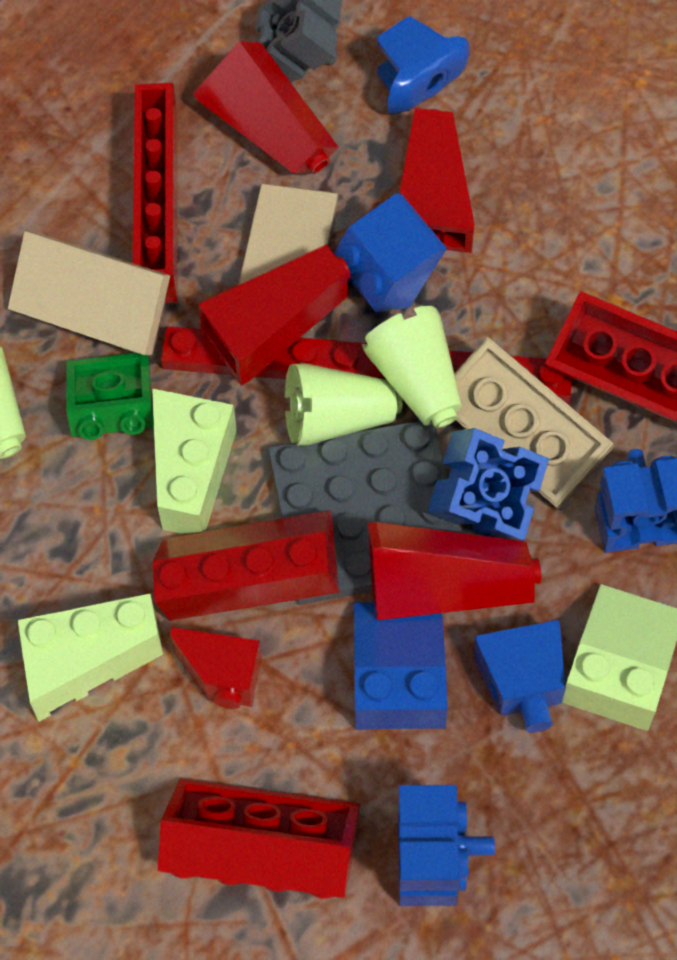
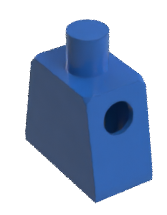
M559 620L476 635L473 650L474 659L498 712L501 715L521 712L526 731L529 733L549 729L553 723L548 707L562 703L565 692Z

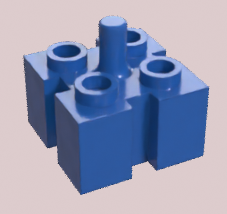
M476 428L453 431L442 463L451 467L448 479L437 480L427 513L454 524L474 523L472 531L487 537L524 541L534 511V507L525 504L529 492L540 491L549 458L520 446L502 449L505 440Z
M633 449L627 452V461L616 462L610 467H604L600 481L601 492L597 494L594 507L604 553L638 549L640 544L654 542L655 546L677 544V458L671 455L661 456L651 462V466L647 467L643 451L641 449Z
M399 785V906H456L457 891H466V877H468L469 873L468 856H492L495 854V839L493 836H465V830H467L466 801H457V785Z

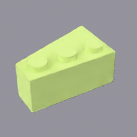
M152 388L157 507L162 529L185 535L206 532L237 431L234 405Z
M151 593L18 620L29 701L38 722L51 716V711L73 699L78 701L88 696V691L110 679L115 681L163 655Z

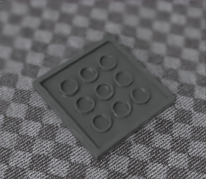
M421 421L359 431L312 445H305L304 447L297 446V442L268 447L281 518L330 510L332 513L340 593L299 599V605L372 592L367 523L380 522L461 533L459 524H454L427 513L437 480L448 479L445 466L442 464L443 458L434 425L426 426Z

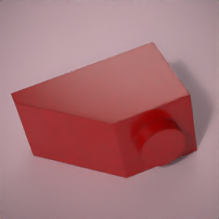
M175 627L171 628L170 638L174 653L208 700L227 709H237L240 705L252 707L262 661L259 640Z

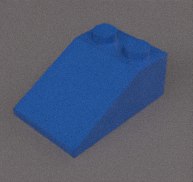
M374 602L354 603L356 730L446 729L447 683L442 613L377 621Z

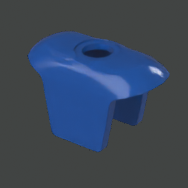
M411 16L404 18L377 37V45L388 60L377 67V75L389 90L387 102L389 114H400L410 111L423 101L436 95L446 85L459 77L464 71L470 55L467 39L459 36L444 37Z

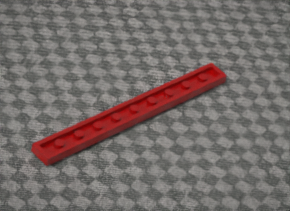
M167 326L161 356L162 369L233 375L201 329ZM299 338L255 376L286 380L289 366L302 362L387 380L365 354L362 344L367 343ZM449 350L454 374L474 352ZM510 355L565 403H570L571 377L546 367L545 362L547 358Z

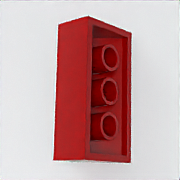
M580 291L549 353L545 366L677 423V331Z
M330 510L166 538L162 540L152 561L154 602L169 621L340 593L332 513Z
M179 778L160 823L157 871L171 873L173 876L183 879L193 877L214 879L225 885H238L242 883L263 886L273 892H284L287 890L305 892L321 899L345 898L351 872L360 803Z

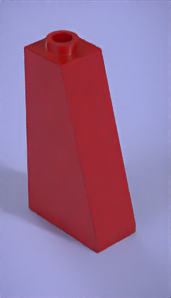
M238 41L193 93L200 103L293 174H316L322 171L330 163L329 157L339 147L261 42Z
M415 108L399 193L404 196L445 245L446 250L472 253L475 223L453 112Z
M326 244L198 304L202 332L241 386L251 381L348 297V279L350 278L348 265L341 256L336 257Z
M380 522L367 523L372 597L377 621L535 603V585L541 584L542 581L541 567L538 558H531L526 541Z

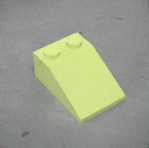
M601 584L566 683L562 703L649 731L677 642V608Z

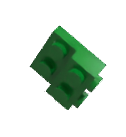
M130 353L66 361V412L71 437L81 436L86 440H96L105 433L123 431L128 435H138L144 429L154 428L149 355Z

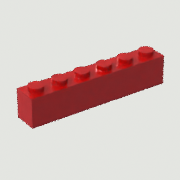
M173 83L134 84L132 263L170 275L164 303L178 302L177 106Z

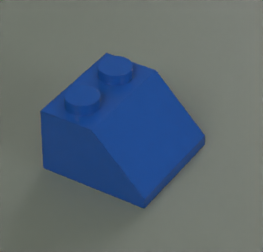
M397 193L349 226L334 254L336 257L341 256L345 260L350 271L349 279L375 312L410 307L447 248L401 193Z

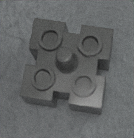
M268 0L258 7L255 30L260 33V37L253 42L262 43L291 83L303 78L309 68L314 70L321 65H332L337 59L336 44L338 34L335 31L340 24L342 0Z

